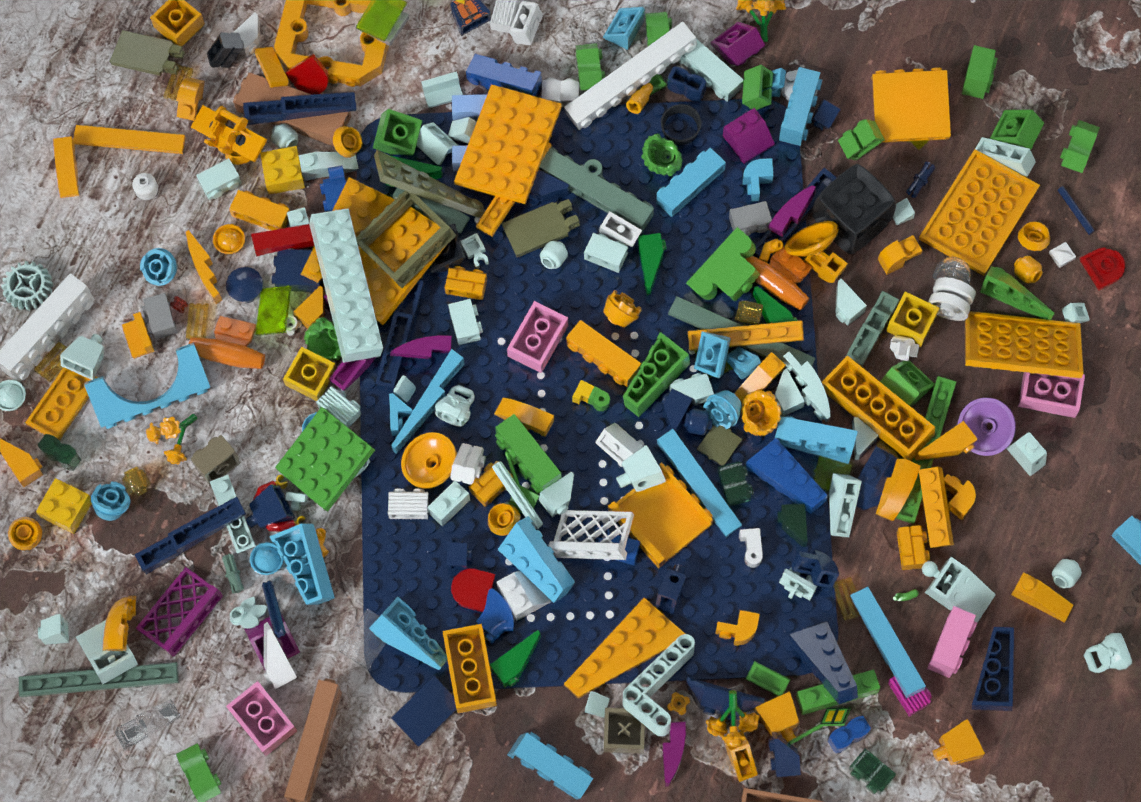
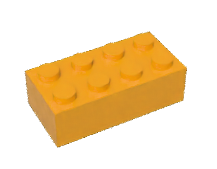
M482 624L443 631L457 713L497 706Z

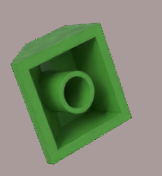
M391 109L385 110L380 117L373 149H378L388 154L414 155L422 120Z
M1004 110L990 139L1031 150L1044 122L1033 110Z
M904 360L891 367L880 381L910 407L915 405L935 385L910 360Z

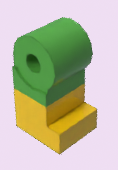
M581 380L572 396V402L580 404L582 400L593 405L597 411H605L609 407L610 396L607 392Z

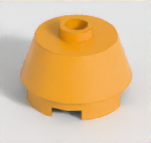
M614 290L611 295H608L603 312L611 323L626 327L639 318L642 309L639 306L637 308L634 306V300L623 292L618 295L617 291Z

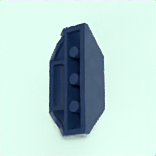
M883 440L878 442L858 477L862 482L856 507L862 510L879 505L886 479L892 476L896 460L905 459Z
M687 677L686 686L699 709L703 710V713L707 715H723L729 707V691L732 689ZM737 691V706L743 713L750 714L754 712L755 707L764 703L765 698ZM731 712L726 717V720L731 721ZM736 712V719L739 720L740 715Z

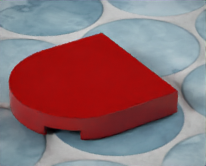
M314 54L285 72L288 79L298 90L311 95L321 94L329 82L327 69Z
M1105 247L1096 249L1079 259L1099 291L1120 280L1125 270L1123 256L1118 251L1106 249Z
M466 569L459 572L451 585L453 598L464 608L483 612L488 591L492 589L495 574L477 569Z

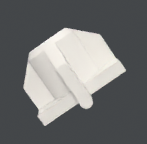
M895 335L890 341V348L894 352L896 359L909 361V356L917 357L919 345L915 344L912 338Z

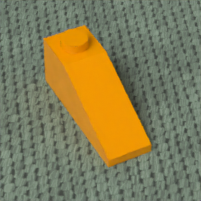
M772 352L734 393L741 401L742 407L744 406L743 399L746 398L747 394L755 390L764 391L784 370L786 365Z
M962 421L919 451L914 458L918 461L955 456L962 452L967 454L975 448L973 444L978 439L967 424Z
M0 438V453L23 487L43 476L40 470L43 466L37 458L33 459L29 453Z
M1024 572L1011 594L1064 623L1073 607L1072 603L1046 584Z

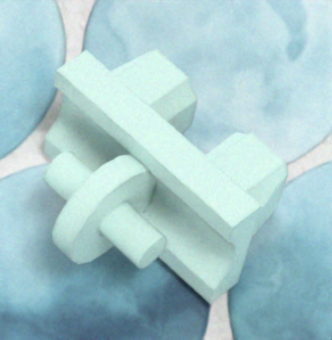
M792 568L789 570L785 569L779 583L784 585V589L790 592L788 597L792 599L796 595L810 601L817 588L813 584L811 575H808L805 580L799 576V572L792 571Z

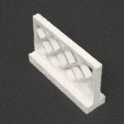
M567 510L561 515L555 539L550 541L549 546L554 551L553 554L556 558L626 560L627 552L625 547L634 514L632 512ZM567 517L576 518L568 526L566 525ZM587 517L593 518L586 526H583L581 523ZM604 518H610V521L602 527L598 523ZM622 518H627L622 526H617L616 522ZM580 524L582 529L573 535L570 530ZM597 524L600 529L590 535L588 530ZM612 525H615L617 529L607 536L605 531ZM567 532L571 535L566 541H561L562 536ZM586 533L588 538H586L584 541L578 542L576 540L581 535ZM602 533L606 537L599 543L594 541ZM619 534L622 535L620 543H612L611 540Z

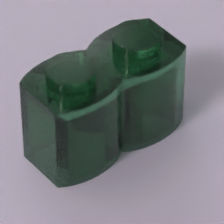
M45 434L38 443V447L45 457L52 461H58L67 470L74 471L81 461L80 456L73 447L61 443L53 435Z
M741 461L718 467V476L727 505L730 507L751 501V495H754L752 485L747 484L745 478L748 477L746 466H742Z
M865 748L849 766L850 775L857 781L862 780L867 784L865 787L874 795L876 793L881 795L896 777L894 771Z

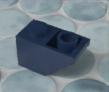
M772 732V739H769L770 752L773 751V758H770L771 771H775L776 777L801 775L800 756L797 748L777 732Z

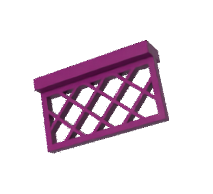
M185 567L138 624L136 629L174 658L222 599L223 595L216 587L210 585ZM187 574L190 575L193 584L183 586L182 580ZM205 586L208 588L204 595L197 596V587ZM193 588V597L184 598L183 590ZM175 591H180V599L170 601V595ZM194 601L193 609L185 611L184 603ZM180 604L181 612L171 614V605ZM167 606V615L158 616L157 611L159 608ZM181 617L182 622L180 625L172 627L171 618ZM168 619V628L159 629L158 621ZM154 622L155 630L147 632L143 629L147 623ZM169 632L167 641L164 644L160 642L159 634Z

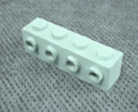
M698 40L695 49L690 53L686 52L678 61L680 64L687 66L691 74L703 77L707 82L706 87H711L720 99H724L727 102L743 88L744 80Z

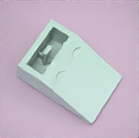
M106 620L76 636L77 641L102 684L138 665L128 645L126 651H103Z

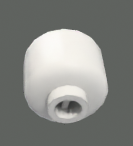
M138 174L132 182L134 192L140 199L150 200L157 195L158 184L151 174Z

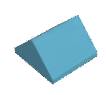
M643 7L620 8L603 38L628 50L645 21V9Z
M701 332L694 369L720 378L724 373L731 338Z

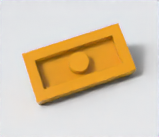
M141 312L133 314L135 320L122 324L131 355L134 359L155 352Z

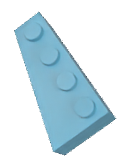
M801 67L798 68L788 109H786L784 121L781 125L779 141L801 146L802 140L806 141L808 130L805 128L807 123L811 124L813 113L810 112L811 107L816 106L818 96H815L816 90H820L822 79H819L820 72Z
M781 416L775 438L785 447L849 464L858 431L798 420L791 416Z
M527 516L516 522L498 550L554 603L566 596L575 581L562 562L557 561L553 554L554 551L545 544L541 538L543 535L539 530L536 531L531 524L533 521Z
M301 523L269 536L279 549L277 551L280 557H283L286 562L289 574L293 575L296 581L295 585L306 605H319L335 598L314 524Z
M530 732V734L524 733L520 735L507 755L512 759L515 756L520 758L523 766L532 770L534 768L537 769V774L547 781L553 780L554 786L576 800L581 799L593 780L589 776L590 772L581 766L578 768L573 765L574 761L566 755L562 757L557 754V749L552 745L541 743V738L536 734Z

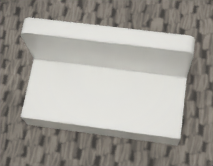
M616 423L605 428L595 442L621 466L624 460L643 447Z

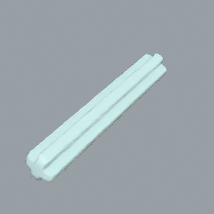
M501 461L492 466L493 470L524 516L531 518L533 521L531 524L535 529L541 527L543 522Z

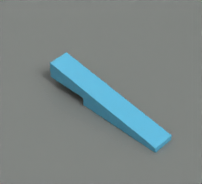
M451 349L392 443V450L396 454L433 413L438 400L446 397L443 390L444 387L464 366V358Z
M674 429L657 439L659 448L679 472L680 478L690 491L699 499L703 508H707L710 511L713 521L727 537L740 528L742 524Z
M869 587L851 594L850 597L885 663L889 665L906 699L925 690L926 685Z

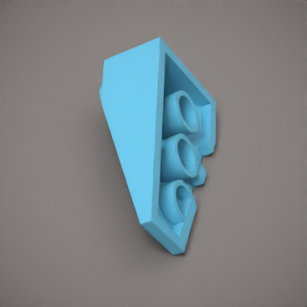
M397 597L369 629L383 642L440 670L447 661V655L436 640L430 639L426 634L427 628L424 624L420 625L415 619V612Z

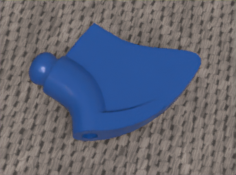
M489 589L485 609L476 620V623L482 624L483 629L488 632L485 639L490 643H494L504 632L513 631L514 627L513 614L508 603L494 589Z

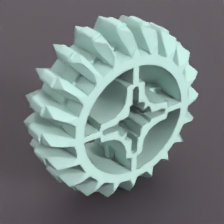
M25 260L24 265L18 262V267L11 266L12 272L6 271L7 278L2 280L5 283L1 285V288L4 290L3 296L6 297V301L11 303L14 308L18 306L19 310H23L25 307L27 311H30L31 306L37 309V304L40 303L42 305L43 300L49 297L47 294H52L53 292L51 289L53 287L52 276L43 265H37L34 261L29 264ZM19 280V283L15 287L16 289L14 290L15 283ZM23 282H25L27 285L29 284L32 290L26 287ZM41 282V286L39 290L36 292V288L40 285L39 283Z

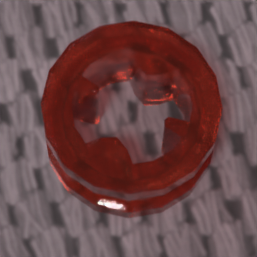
M174 296V301L170 302L169 305L176 311L184 313V308H187L189 304L182 298Z

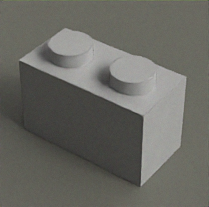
M766 201L730 209L729 212L733 231L738 227L747 236L754 232L764 233L768 231L769 224L772 221Z
M165 293L143 299L145 306H142L144 316L148 317L150 322L146 323L149 334H153L155 339L178 333L169 300Z

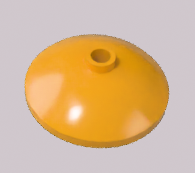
M823 221L810 225L795 233L786 242L785 250L793 256L819 255L836 238L839 228L833 221Z
M433 432L422 434L413 439L406 447L401 460V468L405 478L412 485L419 488H433L445 482L451 475L452 465L457 455L454 444L446 436Z

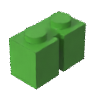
M759 65L744 71L742 104L756 110L771 105L772 89L770 87H772L773 72L763 65Z
M864 119L857 123L854 130H848L843 133V137L838 139V142L847 159L858 160L885 139L875 121Z

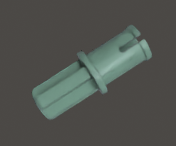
M233 555L223 556L222 560L227 572L225 577L229 580L232 593L244 591L245 589L239 575L241 572L237 570Z

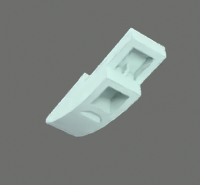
M787 352L782 358L783 363L786 365L785 369L789 372L792 371L796 375L795 380L800 386H805L801 392L805 403L808 406L811 404L815 409L814 414L819 420L829 421L830 408L828 398L817 373L808 361L801 366L794 356Z
M229 475L210 481L219 506L237 497ZM245 516L227 526L237 554L256 547Z

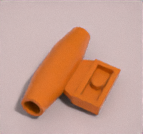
M784 246L771 257L770 264L754 256L745 258L760 273V276L755 280L757 284L779 300L799 310L805 307L809 297L796 283L801 282L812 269L811 265L798 256L788 254Z
M219 316L214 330L215 339L191 337L189 340V344L194 342L199 357L238 368L262 369L264 366L265 354L246 347L252 342L257 327L254 323Z

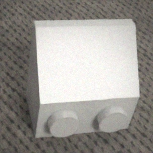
M521 571L513 572L497 581V588L508 603L516 621L551 602Z

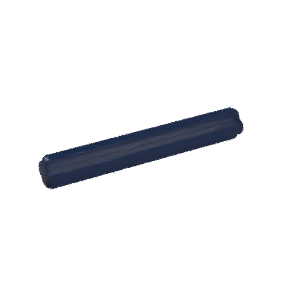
M268 580L263 582L262 588L275 636L280 638L285 635L286 631L272 581Z

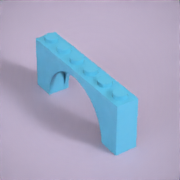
M194 342L176 349L178 357L176 378L163 395L153 400L132 401L123 398L109 387L103 376L85 382L86 391L101 428L105 426L106 429L112 428L121 420L125 422L135 419V415L140 413L147 415L159 406L161 409L172 405L171 402L179 400V402L185 401L190 398L189 395L197 393V395L208 392L207 389L210 388V383Z

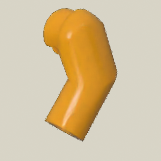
M779 239L766 242L763 245L759 259L767 263L770 254L783 248V242Z
M317 528L316 534L324 558L329 553L324 546L326 531L323 528Z

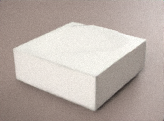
M1066 242L1049 252L1059 268L1076 258Z

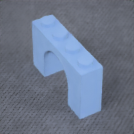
M452 95L453 120L467 117L478 120L487 95ZM452 146L453 171H458L467 146Z

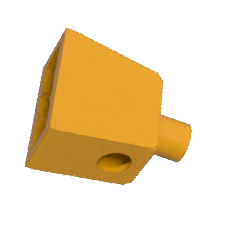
M790 691L755 707L754 712L756 715H759V720L771 736L772 732H777L788 742L796 738L792 729L798 726L799 720Z
M968 719L942 735L939 739L941 747L932 750L937 762L947 758L951 765L980 759L985 754Z

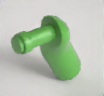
M913 589L907 593H897L893 600H911L918 596V591Z

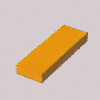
M273 47L255 49L256 58L270 88L288 86L289 80Z

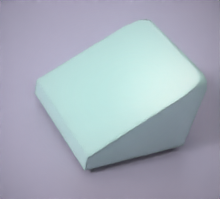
M907 198L896 204L893 216L896 225L914 219L915 212Z
M1070 303L1062 308L1066 322L1083 323L1090 320L1084 303Z
M403 375L393 390L394 395L401 401L408 403L416 387Z
M590 691L585 712L604 718L605 708L608 707L610 698Z

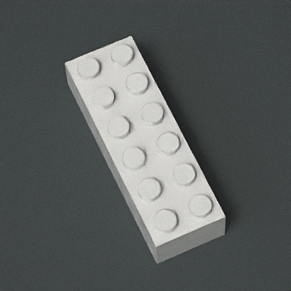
M71 273L62 281L1 348L0 368L3 372L18 382L25 380L29 376L34 366H38L41 363L43 356L53 350L55 343L60 338H63L72 324H76L79 321L81 314L93 305L95 299L87 285Z

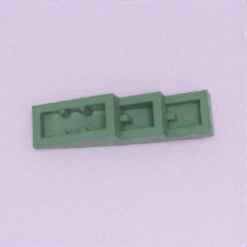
M397 188L393 198L397 199L399 194H402L405 190ZM418 196L448 226L456 224L458 233H462L470 219L468 216L456 209ZM413 203L410 206L419 213L427 216L415 203Z
M884 291L880 294L847 353L851 359L862 366L900 301Z

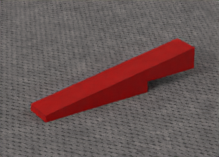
M309 224L251 234L256 257L290 248L299 250L315 246Z

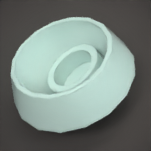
M16 380L2 381L0 383V409L14 411L20 408L26 396L24 386Z

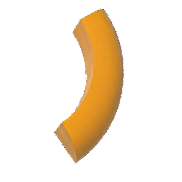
M136 596L123 597L115 602L110 609L105 623L103 651L127 650L129 626L126 622L131 620L133 616H136Z

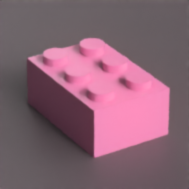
M534 301L507 348L508 357L542 373L568 327V317Z
M1024 372L1018 407L1075 418L1080 410L1085 375L1082 378H1070Z
M953 606L927 669L950 678L952 673H957L963 660L960 655H964L970 643L967 637H971L977 625V622L974 621L976 615Z
M258 681L226 706L265 756L297 732L294 725Z

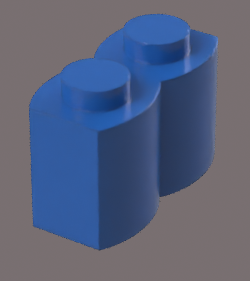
M858 716L852 719L847 726L834 730L827 742L835 753H841L847 750L852 743L863 740L868 735L871 727L864 716Z

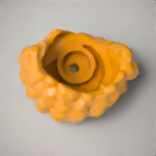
M755 390L747 394L746 398L743 399L744 406L741 409L742 420L745 423L743 428L746 432H750L755 436H766L773 429L777 428L781 420V407L777 404L776 397L771 391Z

